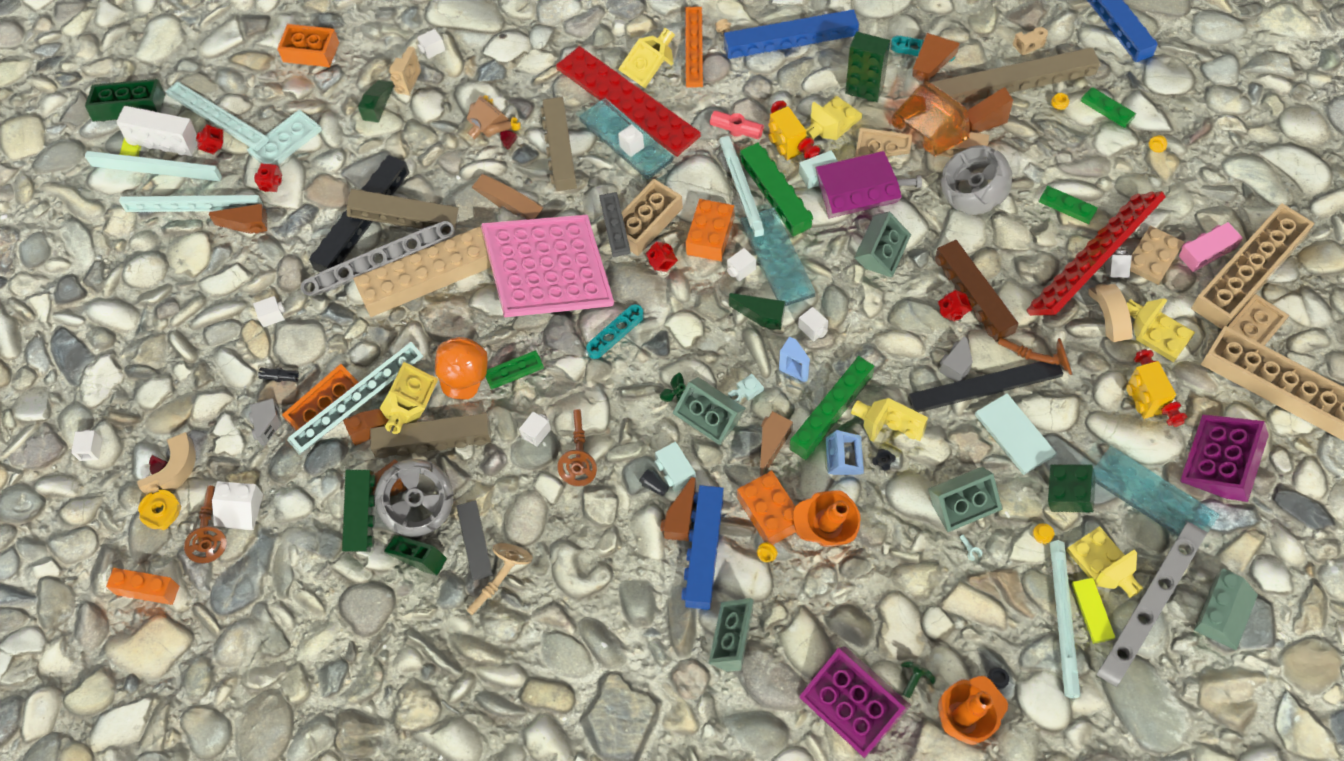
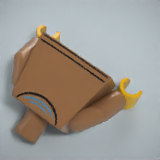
M480 95L478 100L470 105L467 120L473 126L467 134L474 140L481 132L489 138L492 135L509 129L518 131L521 128V123H517L518 119L516 117L511 118V122L508 121L509 119L493 106V98L489 99L487 95L483 97Z

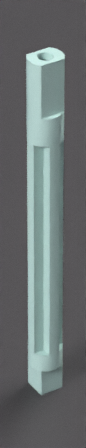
M721 137L719 142L749 225L755 237L764 235L763 223L731 137Z
M1056 540L1050 542L1064 695L1069 698L1080 697L1065 543Z

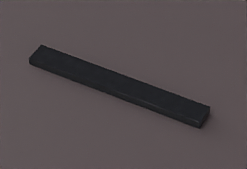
M1039 361L910 393L908 398L913 410L919 413L1060 378L1064 373L1060 364L1056 365V363L1050 364Z

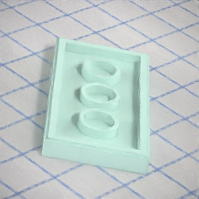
M299 109L266 134L269 142L258 152L251 147L247 151L259 163L279 165L320 133L322 128Z
M1008 394L1003 395L975 412L978 420L1023 475L1056 456V451Z

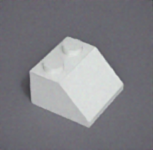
M217 481L212 498L214 527L254 530L263 493L256 484Z

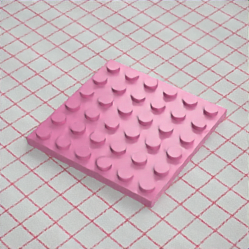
M588 215L482 223L481 229L504 317L613 306V296Z

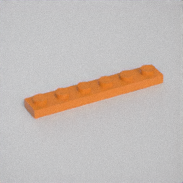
M686 7V88L703 87L702 7Z

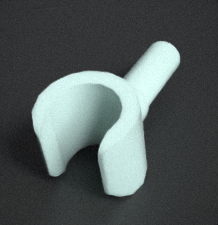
M964 534L960 536V539L969 551L967 554L968 559L971 561L975 560L972 552H976L980 558L982 556L981 549L978 547L973 548Z

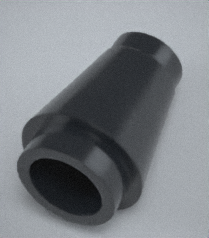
M647 469L639 480L643 487L660 494L662 497L670 488L654 470Z

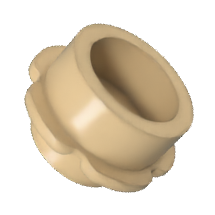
M727 19L718 21L715 25L716 31L718 33L721 32V34L728 32L731 23Z

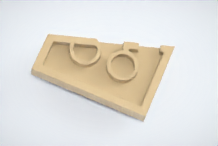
M860 128L855 157L884 151L887 157L910 154L913 135Z

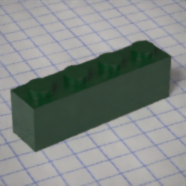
M345 470L343 552H371V548L374 547V536L371 535V530L375 526V515H372V507H375L373 487H376L377 477L372 470Z

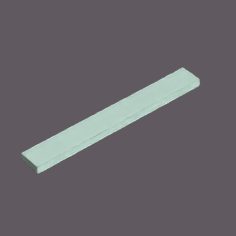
M178 81L165 91L175 101L257 152L269 142L266 135Z
M87 151L85 154L92 167L221 181L222 178L218 168L213 165Z
M259 195L120 197L119 200L126 212L219 211L256 204L263 205Z

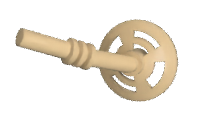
M498 543L493 546L494 554L504 560V566L494 580L489 582L485 589L481 590L482 593L467 608L471 615L498 591L499 585L513 566L532 562L533 557L528 551L507 543Z

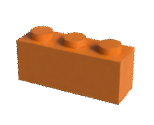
M113 568L106 585L111 592L118 596L173 605L180 587L170 577Z

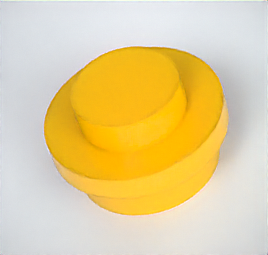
M1064 93L1056 94L1051 100L1052 106L1059 110L1067 108L1069 105L1068 96Z
M1162 135L1152 137L1149 141L1150 149L1157 153L1163 152L1167 148V139Z
M1041 523L1035 526L1033 536L1037 542L1047 544L1053 540L1054 530L1050 525Z
M768 542L761 543L757 549V555L763 562L773 561L778 555L775 546Z

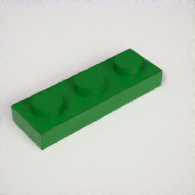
M1093 87L1081 99L1082 103L1123 128L1136 115L1132 110Z
M1050 186L1046 187L1039 200V203L1086 224H1090L1098 209L1094 205Z
M535 350L488 369L485 377L492 390L542 370L544 366Z

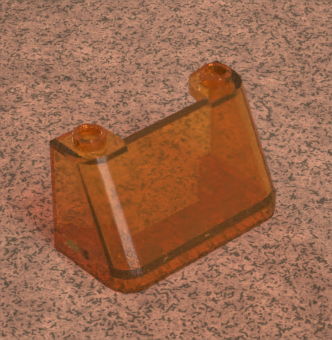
M928 81L921 84L892 115V125L901 130L906 124L923 137L924 149L933 156H937L970 138L969 116L966 108Z

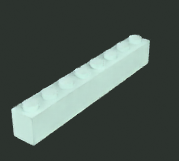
M410 342L288 437L287 441L301 455L344 419L348 418L395 380L403 362L414 366L423 358V355Z

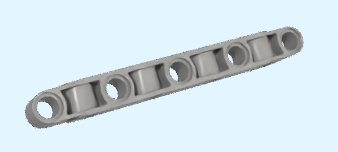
M443 221L421 229L304 280L301 284V290L308 296H317L354 281L353 278L452 238L455 235V228L450 222ZM444 226L451 227V232L448 235L442 234ZM411 240L417 241L415 249L408 248V243ZM382 254L383 261L379 264L375 263V256ZM347 268L349 275L346 278H342L341 271ZM310 283H314L315 290L309 293L307 286Z
M1189 521L1185 524L1100 667L1097 676L1115 687L1118 686L1207 534L1205 530ZM1178 548L1186 550L1187 555L1180 553ZM1158 582H1164L1168 589L1161 588ZM1138 616L1145 617L1147 624L1141 623L1138 620ZM1117 651H1123L1127 659H1121L1117 655Z

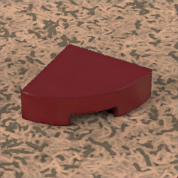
M509 130L500 132L501 143L509 150L518 138L517 134Z
M152 455L149 460L151 474L153 475L161 471L168 462Z

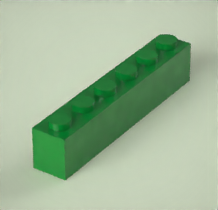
M759 143L740 150L741 164L791 235L794 237L812 228L813 215L811 211L804 207L802 199L797 197L793 186L786 182L784 174L779 172L775 161L769 158L766 149L762 148Z
M860 356L855 359L790 439V450L807 460L872 379L875 367L873 364Z

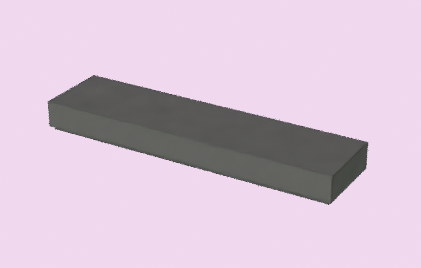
M617 192L599 195L612 257L631 254Z
M476 500L456 505L473 581L492 576V567Z

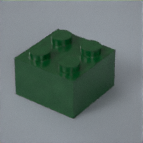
M1050 464L1048 504L1051 512L1094 513L1096 475L1093 465Z

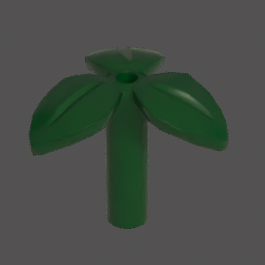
M680 372L671 379L670 384L673 390L664 389L660 393L661 400L671 402L674 396H676L679 402L686 388L684 378Z
M911 661L901 663L900 667L913 669V674L902 693L905 697L911 698L923 675L927 676L932 684H935L936 679L928 669Z

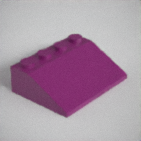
M884 151L815 167L829 219L894 204L902 198L897 178Z
M1202 414L1181 482L1225 499L1248 502L1269 436L1265 421Z
M846 646L839 647L799 696L806 705L864 758L911 707V704Z

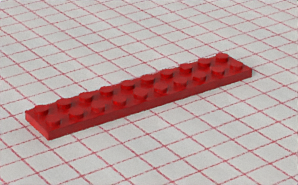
M581 46L577 47L556 64L558 71L676 157L701 137L700 131Z
M1152 191L1146 194L1137 193L1131 196L1130 201L1119 209L1116 216L1112 217L1108 221L1109 223L1098 231L1097 236L1090 240L1087 246L1076 254V258L1065 266L1061 274L1057 275L1054 281L1043 289L1042 294L1031 302V305L1026 309L1030 316L1056 315L1166 198L1163 191Z

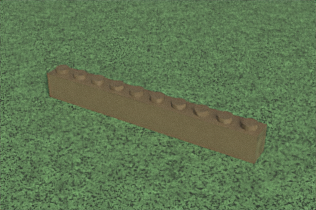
M1093 47L930 82L928 83L927 96L933 110L988 98L1002 88H1006L1010 94L1016 91L1092 76L1097 73L1100 61Z

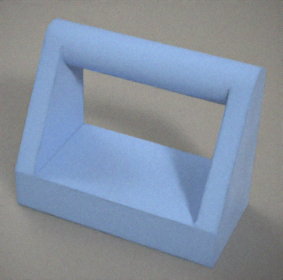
M789 336L780 350L779 370L806 382L809 376L810 358L798 341Z
M835 430L826 437L828 474L861 475L864 473L862 438L860 435ZM845 442H854L855 466L845 464Z

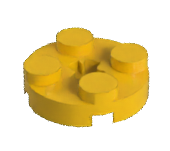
M158 490L159 492L149 493L141 500L138 507L139 518L148 528L166 530L177 519L181 510V504L171 492ZM163 506V510L160 513L155 511L157 507L161 508Z

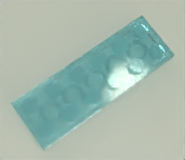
M606 98L579 116L580 121L647 180L674 161L673 156ZM631 124L643 134L644 148L632 157L620 147L618 133Z
M775 208L758 212L763 223L764 235L755 237L747 216L742 217L741 224L776 299L785 301V306L815 297L816 292Z
M1112 446L1109 447L1094 468L1096 484L1177 536H1179L1188 521L1208 533L1220 516L1212 509Z

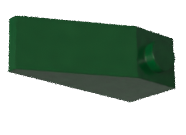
M377 80L363 94L358 106L363 121L379 123L394 87L393 82Z
M734 293L729 294L730 307L762 327L770 330H781L785 312V301Z
M398 535L393 536L384 550L386 554L435 576L439 574L448 559L432 545Z

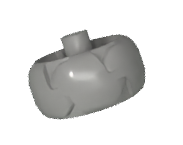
M976 145L967 147L966 150L956 153L949 159L943 168L941 188L947 201L953 208L970 215L983 214L992 210L993 207L1001 204L1007 198L1011 191L1013 174L1007 159L998 150L995 151L989 146ZM986 167L982 173H971L973 170ZM961 180H968L972 188L971 193L959 191L958 185Z
M407 459L394 464L381 476L375 490V505L379 517L391 530L405 536H421L436 530L446 521L453 506L454 496L449 478L437 465L422 459ZM419 474L426 475L433 480L438 488L439 495L425 496L421 490L417 489ZM401 478V481L409 490L405 495L406 501L391 506V489L394 483ZM412 493L420 494V501L418 503L416 501L411 502L410 498L412 497L410 495ZM423 505L433 513L427 519L419 522L404 520L411 506L418 507Z

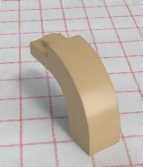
M1098 284L1093 288H1088L1089 296L1098 302L1103 311L1106 336L1113 342L1132 339L1130 313L1120 289L1115 284Z
M186 432L167 440L170 448V459L167 465L161 471L137 481L138 487L145 495L149 493L154 494L161 489L173 492L190 476L196 461V451L192 439Z

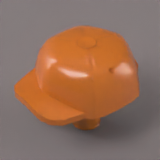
M465 337L449 339L438 346L435 358V374L439 378L441 389L446 396L464 400L473 398L478 392L481 381L485 379L487 373L488 356L485 349L477 342Z
M843 491L818 492L810 499L797 504L793 510V523L797 535L805 541L816 542L823 547L851 543L856 538L860 529L861 517L854 501Z
M978 676L970 680H959L942 694L938 702L939 716L944 731L955 739L970 745L981 743L999 729L1001 719L1008 710L1006 698L992 681L985 676Z

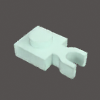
M750 374L737 383L738 390L730 391L728 397L737 396L738 398L734 400L737 403H740L744 397L749 401L764 391V387L753 374Z

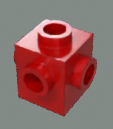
M207 124L196 136L198 149L214 155L223 146V130Z
M261 163L258 172L254 176V181L260 191L277 192L278 187L282 183V173L278 165Z
M656 241L646 252L650 265L657 271L667 272L678 261L672 246L668 243Z
M957 290L946 294L944 298L938 301L941 315L952 321L962 319L965 314L972 310L967 294Z

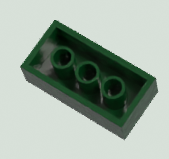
M856 31L849 49L845 94L869 101H879L884 89L890 40Z
M159 79L94 84L91 86L85 107L92 122L117 120L124 106L160 113L165 93Z

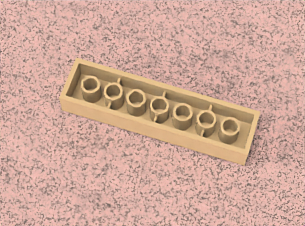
M1281 203L1198 295L1191 309L1221 329L1224 326H1228L1306 238L1315 223Z
M482 226L353 278L370 318L491 268L481 229Z
M1224 326L1201 363L1202 366L1344 441L1343 386Z

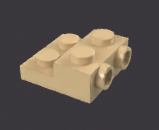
M408 46L406 52L402 55V59L395 58L393 64L390 65V79L395 85L394 90L398 94L410 95L420 75L421 67L414 47Z

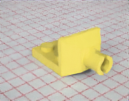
M664 27L658 38L654 36L639 38L618 70L646 88L663 61L673 66L672 49L668 46L673 37H675V34Z
M835 96L823 107L814 101L811 110V124L806 128V138L810 137L814 140L820 135L825 139L837 140L862 119V113L838 96Z
M1165 298L1148 301L1144 306L1130 299L1127 302L1130 316L1135 319L1132 325L1136 340L1170 361L1175 362L1195 332L1162 313L1167 302Z
M403 362L386 398L380 406L382 413L389 419L385 425L386 430L390 432L394 425L392 433L398 434L403 424L417 422L427 406L438 379Z
M890 398L875 401L872 406L857 400L851 411L852 415L864 420V429L869 439L873 442L884 424L888 425L892 430L904 433L910 439L921 441L928 421V417Z
M1100 526L1067 548L1068 554L1089 578L1094 579L1096 587L1115 589L1120 586L1129 598L1134 597V594L1137 595L1143 590L1142 585L1133 576L1136 571L1137 552L1132 550L1124 555Z

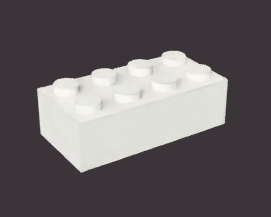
M124 106L116 121L125 140L130 145H139L149 149L154 148L164 152L192 156L198 144L196 141V131L191 120L188 118Z

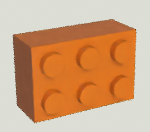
M287 24L277 50L282 61L285 63L330 67L338 48L339 40L335 30L331 28Z
M699 199L686 240V255L722 262L735 218L734 205Z
M773 471L737 489L739 503L764 542L774 545L796 533L793 523L795 505Z

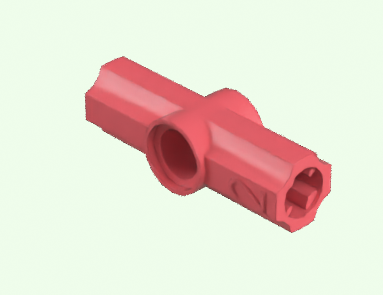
M715 110L710 120V125L729 130L733 136L745 135L760 139L764 129L763 124L746 120L739 113L730 115Z

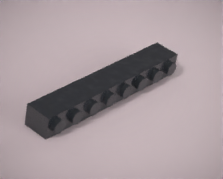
M388 155L361 190L393 196L410 173L407 163ZM347 210L344 211L338 222L332 226L328 235L322 239L316 251L311 254L309 261L314 270L322 272L343 263L373 221L347 217Z

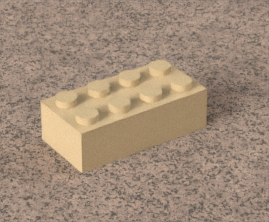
M655 179L622 211L630 251L637 256L644 251L683 209L682 196Z

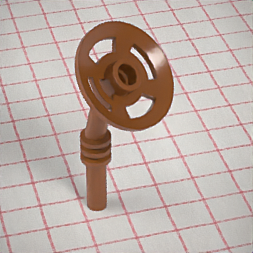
M1002 337L998 341L999 345L1016 352L1018 356L1021 355L1026 360L1032 359L1050 364H1061L1069 375H1073L1061 338L1057 340V353L1053 354V356L1032 352V349L1028 350L1027 347L1019 346Z
M576 409L573 411L575 426L573 438L576 450L565 452L560 457L557 468L560 477L566 483L573 486H585L594 480L597 473V465L593 457L584 452V443L586 442L584 439L585 431L582 428L581 410ZM572 454H576V457H573L572 459L568 457ZM587 458L589 459V461H590L591 464H592V470L590 469V464H589ZM563 463H566V469L569 475H567V473L565 472ZM586 474L588 476L581 480L575 479L576 475Z
M211 485L207 486L204 505L201 507V515H199L201 519L200 527L193 530L184 542L185 554L196 563H209L218 559L225 551L227 544L224 533L216 527L209 526V520H211L213 512L212 498L215 492V486ZM208 531H213L217 534L212 536ZM195 534H197L192 540V545L189 546L190 540ZM217 541H220L219 548L213 553V550L217 546ZM195 550L205 552L206 556H197L193 552Z

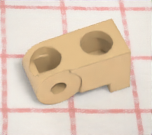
M1037 27L1034 31L1027 34L1019 32L1015 34L1013 46L1023 56L1043 47L1048 31L1043 27Z

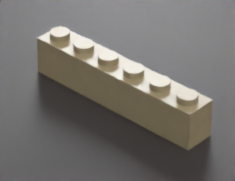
M563 97L543 99L544 107L540 108L542 117H545V120H542L544 131L547 130V133L544 134L545 142L549 144V147H546L547 156L551 157V160L548 161L549 170L553 171V174L550 175L551 185H555L556 192L576 189L577 184Z
M351 189L347 202V217L417 229H424L440 222L448 221L456 231L459 207L366 192L361 189ZM449 226L442 228V233L449 234L451 232V227Z
M487 413L403 424L398 434L392 433L394 425L390 432L385 427L370 428L371 451L375 458H387L393 455L405 456L408 453H426L430 450L443 451L447 448H464L468 445L481 446L491 443L490 420Z

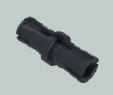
M260 367L259 371L262 372H258L259 379L275 380L279 383L281 381L297 383L298 379L296 378H299L298 370H283L280 367L276 369Z

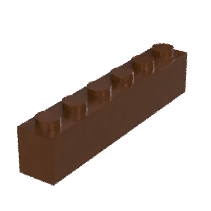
M957 239L937 248L935 256L937 265L942 267L947 279L953 282L957 291L967 294L971 308L977 320L985 326L987 334L993 337L996 342L1001 337L1006 338L1014 334L1019 324Z

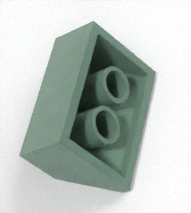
M890 211L874 215L854 258L867 270L893 277L911 237V233Z
M697 377L688 382L672 414L721 445L737 425L746 408Z
M979 467L928 488L933 508L947 532L1003 510L994 474L984 467Z
M1223 568L1214 578L1194 631L1237 650L1258 594L1243 577Z
M747 598L721 602L709 664L726 672L742 670L752 621L754 599Z

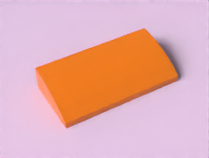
M340 364L285 411L282 417L297 431L359 382Z

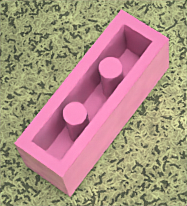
M1229 222L1222 226L1217 225L1211 232L1207 234L1202 233L1192 242L1187 241L1181 247L1182 250L1179 257L1192 272H1195L1237 249L1243 237Z

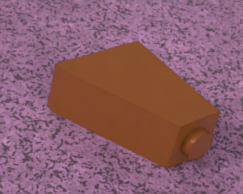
M927 33L913 67L912 76L921 81H929L958 53L960 43Z
M1006 88L1000 89L965 111L962 120L963 129L968 133H980L1007 123L1013 98Z

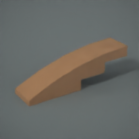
M482 174L472 186L475 191L499 208L503 206L516 216L520 214L527 220L536 219L543 210V207L525 195Z

